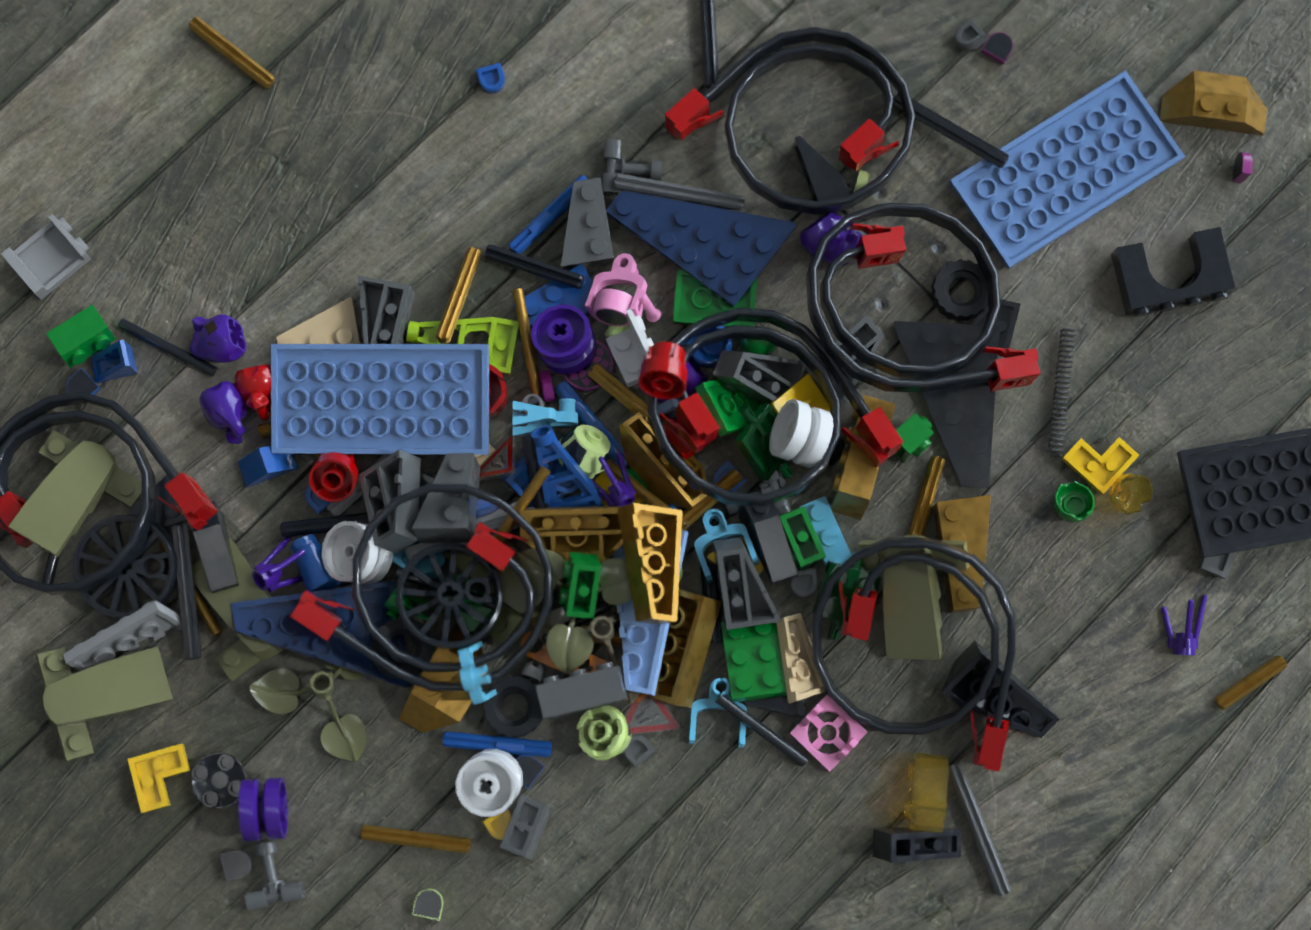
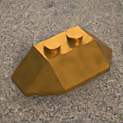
M1193 70L1162 95L1159 119L1164 123L1263 136L1265 134L1267 108L1246 77Z
M638 412L619 426L625 461L662 502L691 509L707 497V495L693 489L667 462L660 451L650 422L644 414ZM674 449L676 454L699 478L707 481L704 467L695 456L684 460Z
M618 506L550 507L520 510V514L539 533L545 549L558 553L567 562L569 552L597 554L600 563H603L623 545ZM520 527V537L528 539V541L524 542L532 549L535 548L532 538Z
M455 624L448 633V642L464 640L459 625ZM482 647L473 651V658L483 655ZM437 648L430 662H460L458 649ZM424 670L421 675L434 682H461L460 672H427ZM415 685L399 719L422 733L460 723L472 700L469 691H430Z

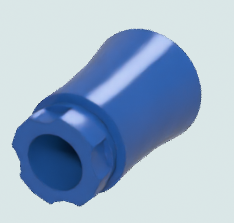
M313 534L301 537L292 543L290 548L293 554L302 549L306 551L304 555L295 560L306 590L315 592L335 589L343 582L331 577L324 568L322 546L317 542Z

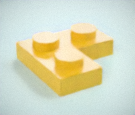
M1118 437L1101 456L1081 438L1065 454L1062 460L1102 496L1137 459L1139 454Z
M178 744L128 759L141 813L170 806L164 778L191 771L184 744Z

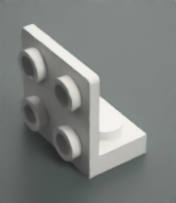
M632 309L626 311L630 328L606 338V343L627 388L638 384L644 356L647 355L649 346L654 345L652 339L647 338L646 328L640 315L635 317Z

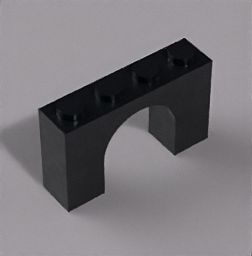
M1221 227L1197 231L1188 238L1195 265V276L1191 285L1180 289L1167 288L1153 278L1149 270L1143 242L1117 247L1112 252L1111 257L1125 314H1134L1135 317H1141L1150 314V310L1160 308L1161 312L1176 309V305L1186 303L1187 307L1203 303L1202 300L1212 298L1213 301H1220L1229 298L1228 295L1236 289Z

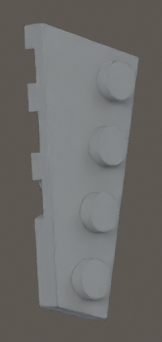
M157 601L147 603L133 614L121 618L119 622L109 628L100 630L92 638L76 644L73 649L63 654L65 662L80 671L115 658V652L131 651L138 648V642L147 638L160 639L166 636L164 631L174 627L178 631L181 630V615Z

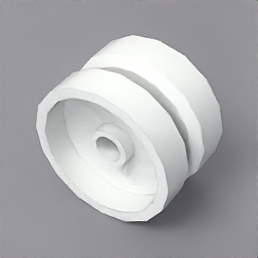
M795 399L787 401L780 409L771 430L769 440L771 454L788 461L792 459L793 463L807 468L816 466L826 452L832 436L833 417L831 413L817 407L810 408L809 404Z
M343 521L334 525L327 533L322 545V560L324 568L334 579L352 582L353 557L367 524ZM373 536L362 559V584H374L380 581L388 573L393 562V552L374 545Z
M485 749L474 754L460 769L456 779V793L461 804L471 813L482 817L495 816L504 812L520 794L523 785V773L518 761L508 752L500 749ZM490 780L493 785H490L487 781Z

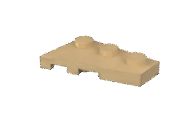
M352 296L277 336V344H361Z
M801 613L781 618V621L776 623L788 704L826 692L812 661V642Z

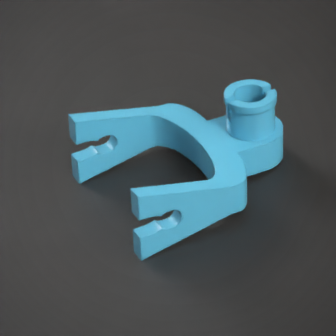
M569 398L559 399V411H556L554 408H545L513 401V426L527 424L525 427H513V437L532 433L536 428L543 425H550L552 429L556 427L577 426L576 400ZM514 411H527L528 414H523Z
M717 509L708 510L704 514L703 524L707 533L695 541L694 547L708 583L713 582L704 557V551L713 544V541L734 536L742 537L746 542L754 566L759 564L745 525L738 523L727 525L723 513ZM713 519L719 521L717 526H711Z
M482 641L458 649L462 666L460 669L461 682L466 692L469 691L474 705L485 702L497 694L496 689L483 693L480 685L491 682L490 674L481 676L488 672L487 666L483 665L482 667L475 668L473 651L483 647Z
M717 678L713 680L709 688V699H699L693 702L689 744L695 743L696 718L699 712L711 709L725 710L715 702L721 694L716 689L718 684L725 686L726 690L722 694L731 700L730 683L727 679ZM734 702L747 712V708L744 704L740 702ZM740 721L738 748H744L746 725Z

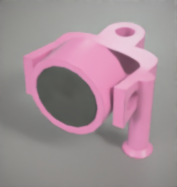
M630 254L618 255L613 262L610 272H602L594 277L585 308L591 316L601 323L615 327L628 326L629 321L626 311L632 309L635 317L638 315L642 317V311L644 310L646 319L649 322H656L661 317L660 310L654 307L646 294L647 282L639 275L637 264ZM624 284L634 286L637 289L633 298L628 293L620 290L602 288L608 285Z

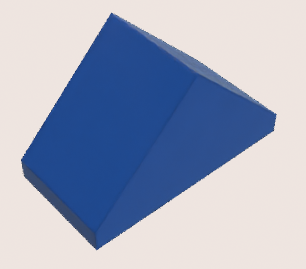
M119 340L91 357L96 383L138 374L133 348L125 340Z
M271 446L258 448L238 461L246 487L298 469L293 453H271Z

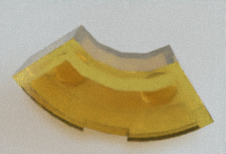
M914 753L913 763H908L906 779L911 780L909 801H905L904 818H909V829L943 833L947 810L946 798L949 775L947 756Z

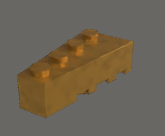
M864 395L863 400L872 412L881 407L891 422L896 404ZM854 410L852 419H856L854 427H849L848 430L854 436L863 439L856 429L860 417ZM846 436L845 442L849 443L847 451L843 450L838 466H841L842 470L840 475L836 474L832 490L835 491L831 510L832 512L861 520L871 499L879 466L875 467L870 457L863 450L856 447L857 445Z
M991 495L936 502L933 506L938 540H967L968 552L975 554L985 564ZM969 564V568L964 571L983 589L984 578ZM943 571L949 614L977 610L981 607L978 599L957 578Z
M636 503L617 507L636 622L652 624L677 622L682 510Z
M679 589L677 622L669 624L655 696L652 695V698L672 705L692 708L722 601Z

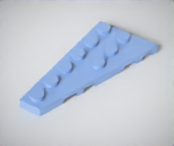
M681 530L680 571L688 532ZM623 545L613 554V558L626 559ZM631 599L624 604L617 605L621 626L619 627L623 646L622 661L625 690L655 696L670 623L652 624L636 622L633 601Z

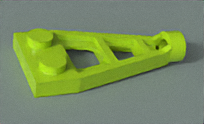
M496 317L458 319L454 329L459 331L458 344H464L465 336L470 332H487L489 335V364L496 367L502 374L511 375L519 329L518 321ZM410 321L407 331V342L441 344L436 340V333L441 321ZM421 329L424 330V335L422 337H420Z

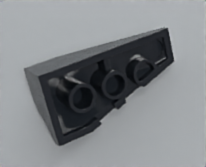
M974 641L956 659L941 689L942 692L959 706L964 703L979 688L991 660V653L977 641ZM1000 661L985 697L972 709L985 715L986 718L994 717L1004 668ZM1013 673L1011 674L1002 720L1009 721L1011 727L1042 738L1060 718Z

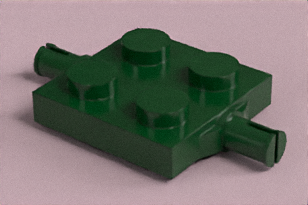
M761 403L755 413H753L749 404L742 405L739 412L746 420V425L735 439V443L760 481H769L776 470L780 472L783 479L790 478L793 472L787 465L786 460L772 455L770 451L769 440L771 430L777 417L771 404Z
M863 559L858 560L834 584L823 612V617L832 621L827 635L830 639L839 640L838 638L844 623L839 582L842 581L844 596L847 598V617H849L856 587L863 588L869 573L861 567ZM828 560L812 610L813 614L829 575L841 564ZM880 575L875 579L871 590H878L881 580Z

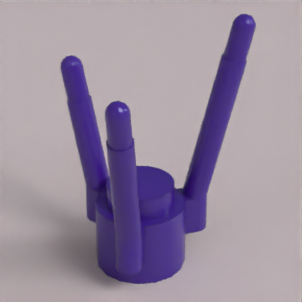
M617 452L616 457L625 484L622 481H617L605 459L600 456L599 462L612 483L608 488L609 494H607L593 479H590L598 488L600 496L605 499L608 506L621 507L632 504L635 500L634 495L636 491L631 485L621 453Z
M286 537L260 564L253 568L252 577L259 589L264 591L268 589L271 593L278 588L303 581L302 576L283 581L279 580L282 577L281 569L306 553L304 549L291 555L278 565L275 563L269 564L290 542V537Z
M1207 595L1202 596L1193 633H1191L1193 600H1188L1185 633H1176V638L1173 636L1166 606L1161 607L1168 637V648H1173V655H1195L1196 649H1198V639L1206 608Z

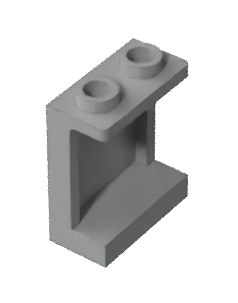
M53 214L48 216L51 220L48 224L13 251L9 247L1 253L41 300L91 260L86 253L90 248L80 237L76 239L72 237L69 233L72 227L63 217L57 219Z

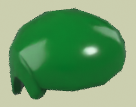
M738 339L743 352L770 355L778 348V346L765 340Z
M1076 481L1068 484L1062 483L1058 486L1053 497L1054 510L1061 519L1067 522L1077 523L1086 520L1091 516L1095 508L1094 495L1087 486Z

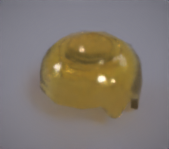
M1123 474L1113 483L1110 490V500L1114 508L1122 514L1141 512L1140 507L1142 504L1152 500L1153 486L1150 479L1144 475Z

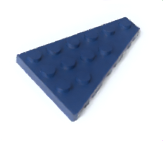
M623 190L606 210V214L733 308H735L797 227L791 221Z
M395 581L362 585L363 598L377 628L393 619L386 614L389 609L384 604L396 589ZM352 587L311 592L323 600H332L355 608L353 611L343 607L334 608L316 601L343 619L339 624L341 628L371 647L373 637L366 631L352 596ZM303 593L230 604L234 633L402 688L412 686V683L406 680L388 677L379 671L371 659L334 634L326 641L292 618L291 614L301 602L299 599ZM403 634L396 635L390 640L398 649L407 652ZM391 656V658L395 661L403 662Z

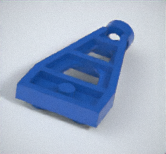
M543 425L536 428L531 433V437L536 445L539 469L541 466L549 469L547 462L559 458L568 469L557 474H549L542 484L545 504L548 503L549 507L605 506L598 488L557 440L550 425ZM572 480L581 490L580 494L559 499L556 492V484Z

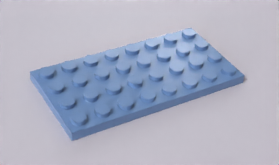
M1124 71L1002 147L1000 150L1009 155V159L1003 168H999L983 159L951 179L949 184L1009 270L1182 161L1185 155L1130 76Z
M271 344V453L326 454L337 452L342 454H393L401 449L410 454H489V344Z

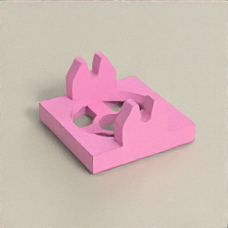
M826 695L789 734L830 772L867 734V731ZM824 712H832L839 716L833 722H823L817 715ZM845 721L849 729L847 744L839 738V727ZM810 722L818 728V738L812 744L808 737ZM824 725H831L835 728L836 736L833 740L826 741L821 737L820 731ZM824 743H833L840 751L828 754L822 753L818 749Z

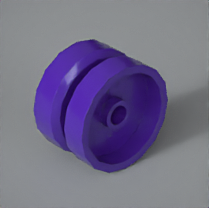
M559 304L547 308L534 321L531 331L533 345L548 369L558 374H572L581 371L590 364L596 354L597 342L588 318L580 309L572 305Z
M267 778L263 787L258 779L241 781L239 790V819L244 841L261 840L264 829L269 840L286 839L288 800L284 778Z

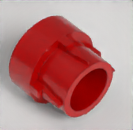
M658 342L653 346H649L647 355L644 356L638 380L639 387L643 392L651 397L665 400L675 399L683 395L686 390L688 370L685 361L686 353L681 346L672 342Z
M337 452L320 454L309 474L310 487L319 498L328 502H339L347 499L352 494L359 476L354 454Z

